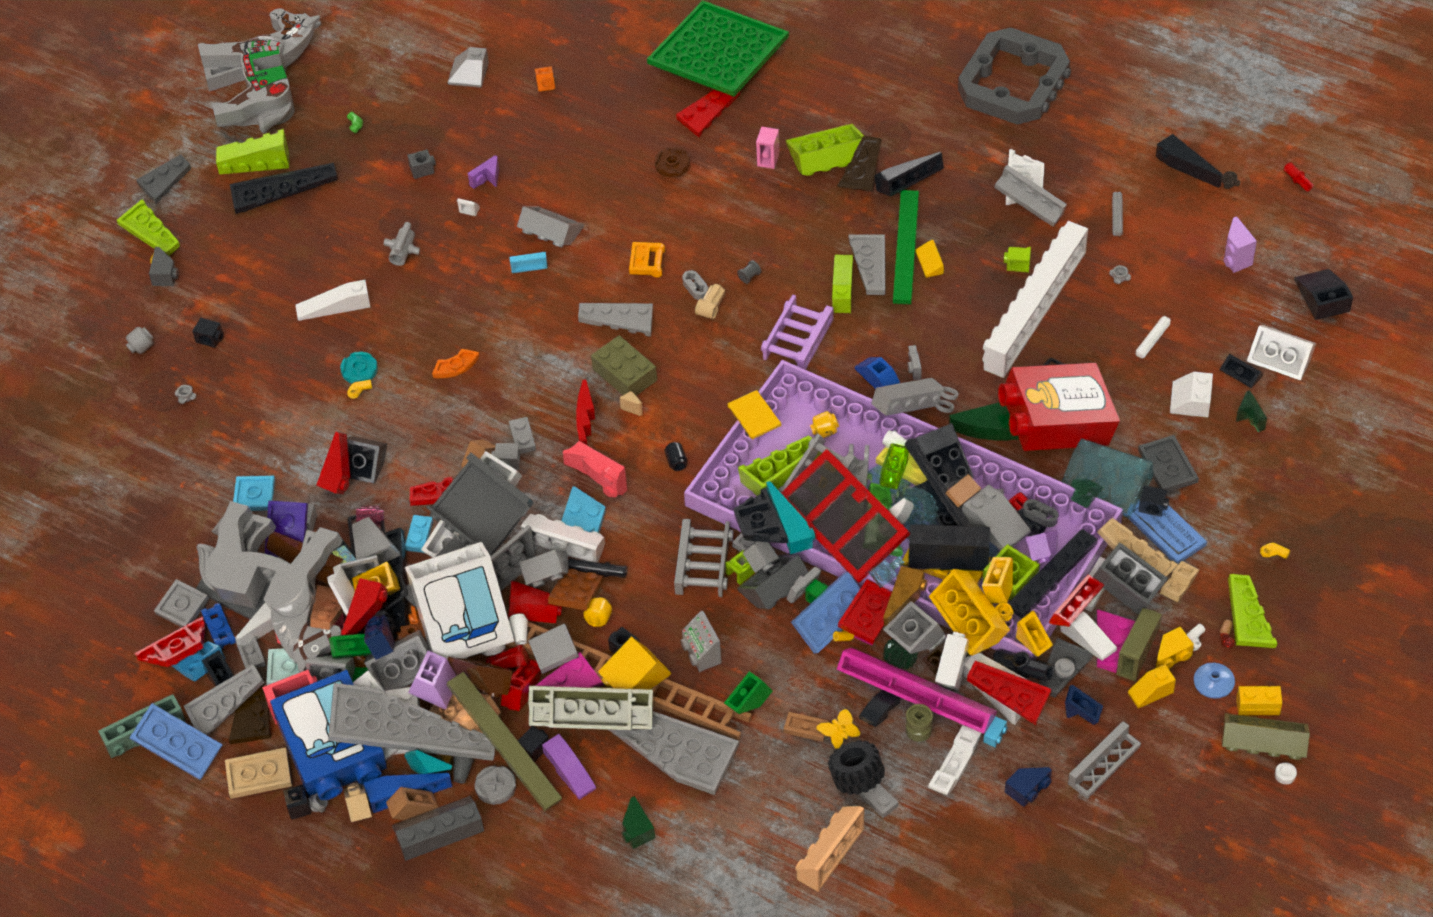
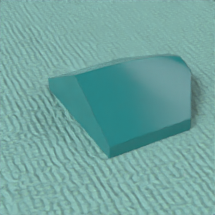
M419 750L408 751L404 755L410 768L417 774L451 770L452 765Z

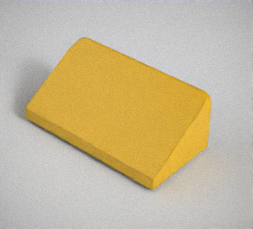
M930 240L915 249L926 278L943 274L944 265L934 240Z

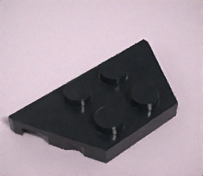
M766 488L761 489V494L753 498L751 496L743 504H739L733 509L744 540L788 543L787 535Z

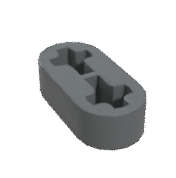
M1029 499L1024 502L1023 514L1026 518L1045 527H1054L1058 523L1059 514L1056 509L1035 499Z

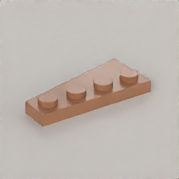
M317 585L310 627L330 630L344 611L331 587Z

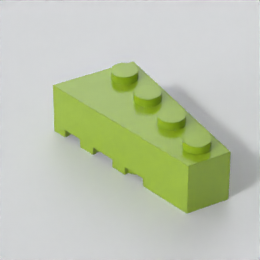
M284 129L278 130V133L272 135L270 133L263 134V137L258 139L252 137L243 143L237 141L217 147L216 164L219 174L289 168V150Z
M808 435L786 445V449L770 452V456L763 459L759 457L748 466L744 464L739 466L740 482L757 496L761 494V489L766 488V482L768 481L779 490L781 486H784L807 451L812 437ZM818 452V454L816 455V457L814 458V460H815L817 457H819L822 453H821V452Z

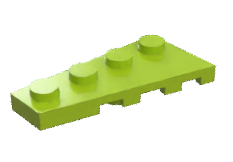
M1230 574L1228 584L1236 645L1276 648L1278 643L1271 634V626L1269 622H1266L1263 607L1259 605L1258 595L1250 576Z

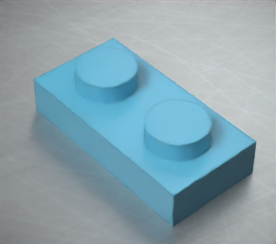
M413 515L405 543L406 551L425 553L421 549L429 538L433 524L432 517Z

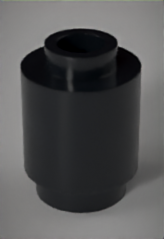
M676 442L669 443L665 447L664 453L670 468L674 471L685 469L688 460L682 444Z

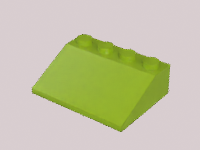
M848 124L785 141L798 171L802 175L810 176L817 171L825 172L833 167L848 166L864 135L853 124Z

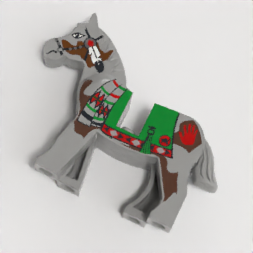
M275 9L270 13V19L273 29L278 32L270 35H258L244 42L198 44L209 92L245 80L247 87L246 90L228 102L212 103L217 127L259 125L260 131L266 133L274 125L284 123L293 116L295 108L286 76L287 66L294 62L309 44L314 30L321 25V22L318 21L320 16L310 17L306 13L292 14L284 9Z

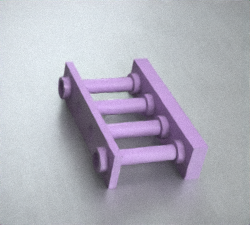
M792 295L790 300L786 301L784 311L767 341L764 340L762 343L763 359L767 360L770 353L773 352L794 359L798 367L806 370L834 320L833 307L826 306L823 312L818 313L797 306L796 295ZM793 313L816 319L817 323L810 326L790 318ZM786 326L808 332L810 336L809 338L802 339L784 333L783 330ZM778 339L803 346V349L797 353L775 346Z

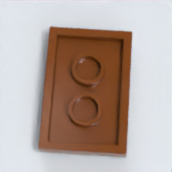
M568 569V573L558 580L549 595L548 604L587 611L592 599L603 583V576L593 572L585 573L576 569Z

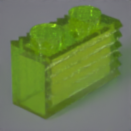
M894 443L890 444L881 468L880 486L898 489L908 463L909 451L905 446Z

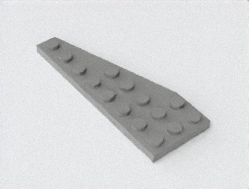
M338 683L333 685L328 741L409 751L419 750L425 753L491 761L494 759L495 747L483 733L473 729L471 731L459 726L457 722L452 721L451 723L446 721L438 714L414 704L408 705L399 701V698L393 695L389 697L382 694V691L376 688Z
M654 711L652 730H609L676 782L715 795L739 746L738 740Z

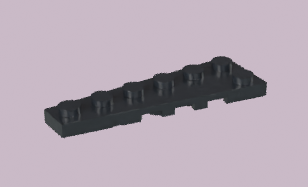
M334 163L230 184L235 214L247 212L250 209L338 180Z

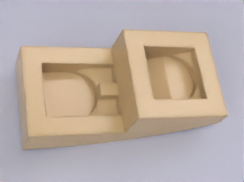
M1181 561L1173 570L1171 578L1162 587L1160 594L1179 602L1196 578L1199 569Z

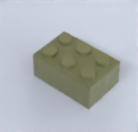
M620 335L591 355L593 370L622 395L631 391L637 396L657 381L656 366Z

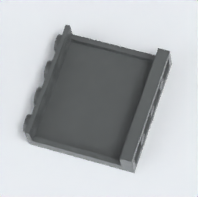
M470 452L466 457L468 460L467 464L432 507L427 506L426 508L431 511L429 515L437 522L440 519L446 523L444 527L452 534L455 531L460 534L459 539L466 545L482 542L491 557L534 502Z

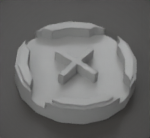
M489 766L483 769L476 777V794L479 799L488 804L504 803L514 795L516 790V780L512 771L503 766Z

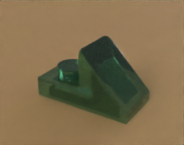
M1249 390L1246 391L1238 408L1236 422L1249 418L1251 425L1255 426L1257 431L1260 432L1266 428L1267 417Z
M1088 478L1074 479L1071 487L1075 491L1071 500L1084 508H1088L1100 494L1103 487Z

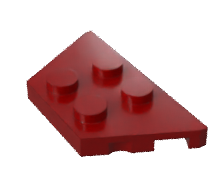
M200 617L134 653L137 660L170 667L176 665L182 659L194 655L204 647L205 620L203 617Z

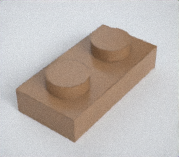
M789 712L784 726V733L824 742L825 735L816 728L817 725L829 723V721Z

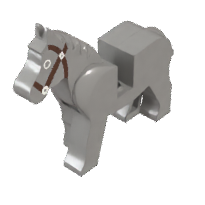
M230 501L218 528L216 547L214 548L206 544H198L196 546L199 555L201 577L204 583L214 590L223 601L256 609L266 583H270L263 600L271 610L273 628L286 653L298 665L299 672L307 670L306 659L323 657L330 653L329 638L332 636H342V631L337 625H333L330 630L310 627V619L316 596V575L326 564L332 551L339 547L343 540L338 532L320 527L317 532L306 530L301 552L291 564L271 555L257 553L261 543L274 532L276 526L271 519L253 514L248 506Z

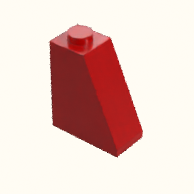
M511 581L508 619L515 614H524L528 621L556 623L557 616H561L562 606L548 604V598L551 593Z

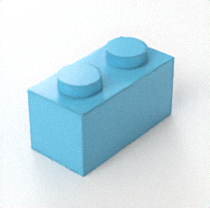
M995 716L984 735V743L996 747L997 743L1000 744L1002 735L1008 729L1007 721Z

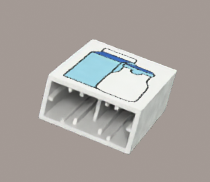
M482 542L405 567L431 652L447 660L448 656L467 659V657L481 652L487 656L498 654L505 649V644L514 642L491 557Z

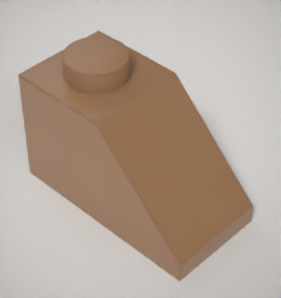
M400 787L386 802L392 819L407 820L438 808L431 791Z

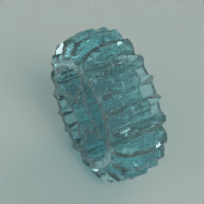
M917 487L912 489L906 488L905 492L899 491V497H894V503H890L891 507H893L905 498L914 504L913 510L904 526L909 532L910 524L932 525L936 524L934 518L939 517L935 513L939 509L935 505L937 501L933 498L932 494L924 489H918Z

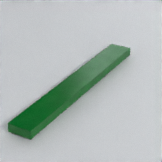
M901 191L893 304H911L919 191Z

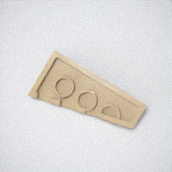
M1114 518L1108 520L1097 531L1113 550L1119 542L1164 576H1167L1178 565L1174 561L1170 562L1160 551L1153 550L1143 539L1139 540L1133 535L1132 531Z

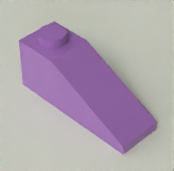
M1057 530L1026 538L1032 561L1038 560L1039 563L1050 561V556L1055 555L1058 538Z

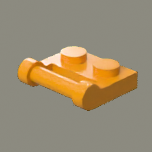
M632 242L629 274L661 277L662 254L665 252V245L662 243ZM650 252H655L654 266H649Z

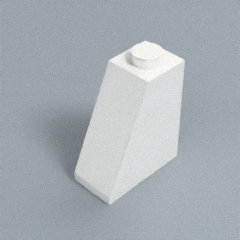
M953 632V635L947 634L935 679L939 686L958 691L960 689L969 640L965 638L964 634Z

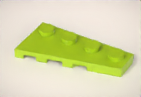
M143 199L117 219L119 226L152 248L160 247L168 256L180 247L179 241L164 227L161 220L146 206Z

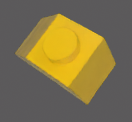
M993 557L982 584L985 596L991 603L1008 602L1013 589L1012 557Z
M1164 664L1147 672L1128 690V694L1139 709L1174 693L1176 679Z

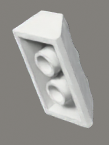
M1260 325L1247 362L1301 380L1311 360L1316 343L1265 325Z

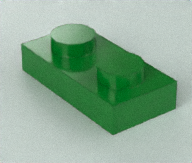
M365 634L332 636L329 638L332 658L372 654L364 642Z

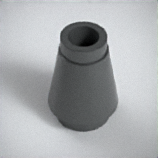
M454 756L453 781L461 784L466 783L474 760L472 758Z

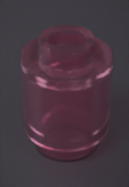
M361 506V508H356V522L369 517L376 525H380V521H384V509H380V506Z

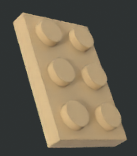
M286 748L225 760L231 799L292 786Z

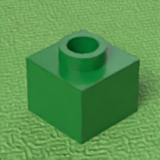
M815 579L805 589L806 601L811 604L828 588V585Z

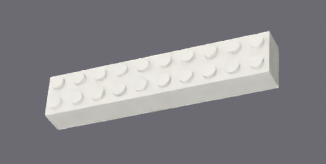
M1070 221L1060 228L1058 237L1052 240L1050 249L1044 252L1040 264H1036L1032 276H1028L1025 287L1019 290L1017 299L1010 303L1007 314L1004 313L1002 315L999 326L994 327L991 338L985 341L983 345L985 353L982 358L985 371L1002 378L1005 377L1085 255L1088 228Z

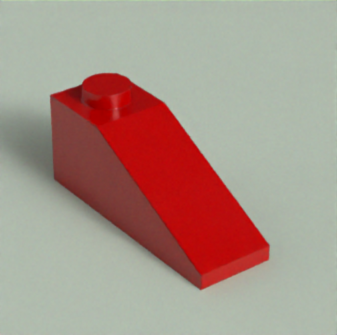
M335 431L316 486L344 495V492L349 487L350 479L347 434Z
M359 578L341 632L342 636L356 635L381 609L388 595L387 588L382 583Z
M529 659L528 665L519 667L512 674L508 695L502 694L501 706L507 707L510 710L520 711L528 702L529 685H537L542 675L536 660Z

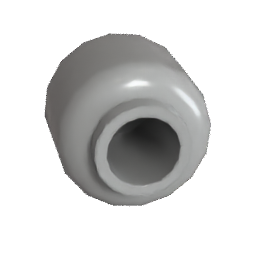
M136 327L126 336L128 342L126 346L132 353L136 351L138 354H143L153 345L152 339L154 337L145 327Z

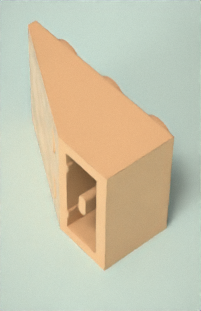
M453 694L446 709L433 705L430 709L431 712L442 716V719L451 723L454 721L470 731L473 729L483 733ZM481 694L495 713L499 715L501 711L493 699L486 694Z

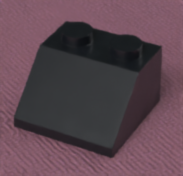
M354 436L347 437L350 478L375 483L385 462L387 443Z

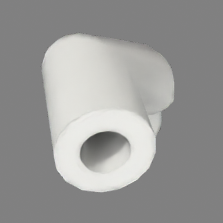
M1198 624L1187 633V636L1194 644L1193 650H1198L1202 644L1199 642V636L1205 632V628L1201 624Z

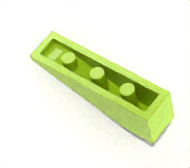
M835 255L832 292L833 313H851L853 255Z

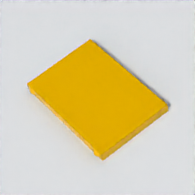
M757 390L727 403L728 408L751 439H755L782 426Z

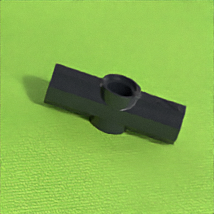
M1000 649L996 650L993 655V661L1025 679L1031 677L1046 682L1050 681L1053 676L1054 667L1052 664L1030 658L1025 652L1013 653Z

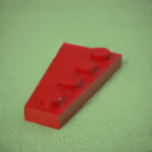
M713 90L677 113L676 119L697 137H700L702 131L705 128L708 129L712 125V121L722 114V110L728 108L740 95V91L734 97L721 91Z
M974 661L967 675L968 682L1034 725L1037 724L1051 694V688L978 661Z

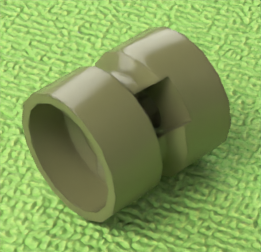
M915 704L907 710L905 731L909 739L922 742L931 736L933 714L929 707L923 704Z

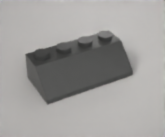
M470 796L391 825L405 861L484 831L482 818L475 802Z

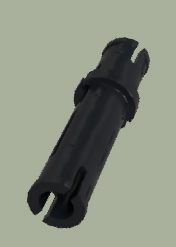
M572 558L568 560V569H576L585 573L593 572L604 577L626 578L627 566L614 565L610 562L598 563Z

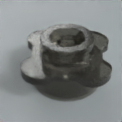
M1228 171L1222 176V183L1225 189L1240 185V180H1237L1238 176L1235 172Z

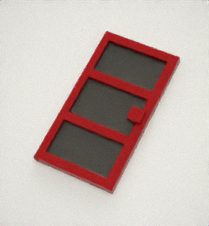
M828 449L817 457L781 492L807 521L809 529L813 528L815 538L858 583L863 581L911 534Z

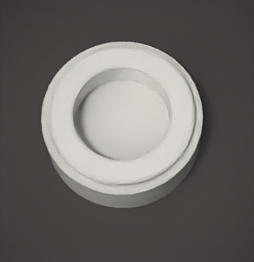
M1280 763L1275 770L1276 780L1282 784L1294 782L1297 774L1296 768L1290 763Z

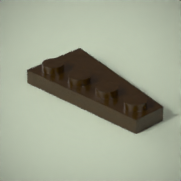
M265 666L257 667L264 684L235 711L229 737L230 744L271 738L269 707L262 688L267 686Z

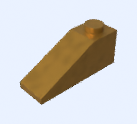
M904 566L900 567L883 617L884 627L910 601L915 603L920 598L921 592L926 590L927 580H925L924 571Z

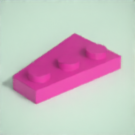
M1097 609V626L1117 647V650L1103 661L1097 658V667L1114 673L1117 672L1119 652L1136 621Z

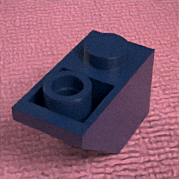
M385 614L380 617L375 616L371 618L366 624L364 642L375 660L394 652L395 641Z
M1049 767L1019 768L1005 782V793L1025 807L1029 802L1032 803L1037 798L1038 793L1042 789H1046L1051 784L1052 769Z

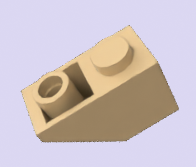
M359 783L349 784L344 789L351 822L372 817L364 785H359Z

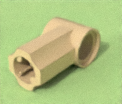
M718 284L711 285L704 298L698 300L695 314L715 319L719 304L725 295V289Z

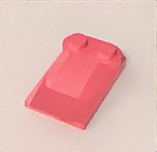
M580 441L573 447L563 451L564 464L590 476L603 487V492L608 497H617L627 491L624 466Z

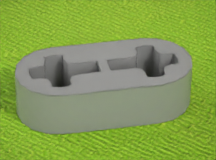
M686 271L682 275L684 287L696 300L703 299L708 291L707 284L696 271Z

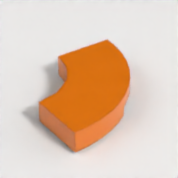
M461 349L452 358L446 360L438 359L432 373L433 378H450L466 372L477 362L480 356L479 352Z

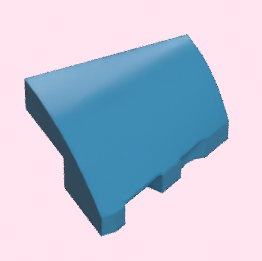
M208 641L204 643V647L197 651V653L182 659L179 663L172 666L187 678L196 681L206 674L201 660L220 650L223 657L224 654L220 646Z

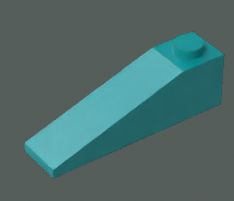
M770 481L766 482L767 492L787 535L788 543L786 544L790 554L812 549L813 540H815L813 528L809 529L807 521Z

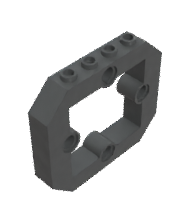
M1011 27L987 33L958 77V91L966 107L1005 121L1021 124L1041 119L1044 112L1047 113L1051 101L1055 100L1058 90L1062 89L1064 80L1068 79L1071 74V69L1069 68L1070 60L1061 44ZM999 50L1021 57V62L1026 66L1040 63L1050 67L1047 74L1040 77L1039 86L1029 102L1010 96V91L1006 87L999 86L992 90L978 85L981 77H988L992 74L993 59Z

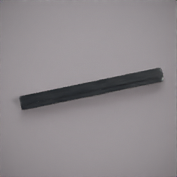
M908 439L905 442V447L957 526L972 527L960 507L958 508L946 495L948 489L915 439Z

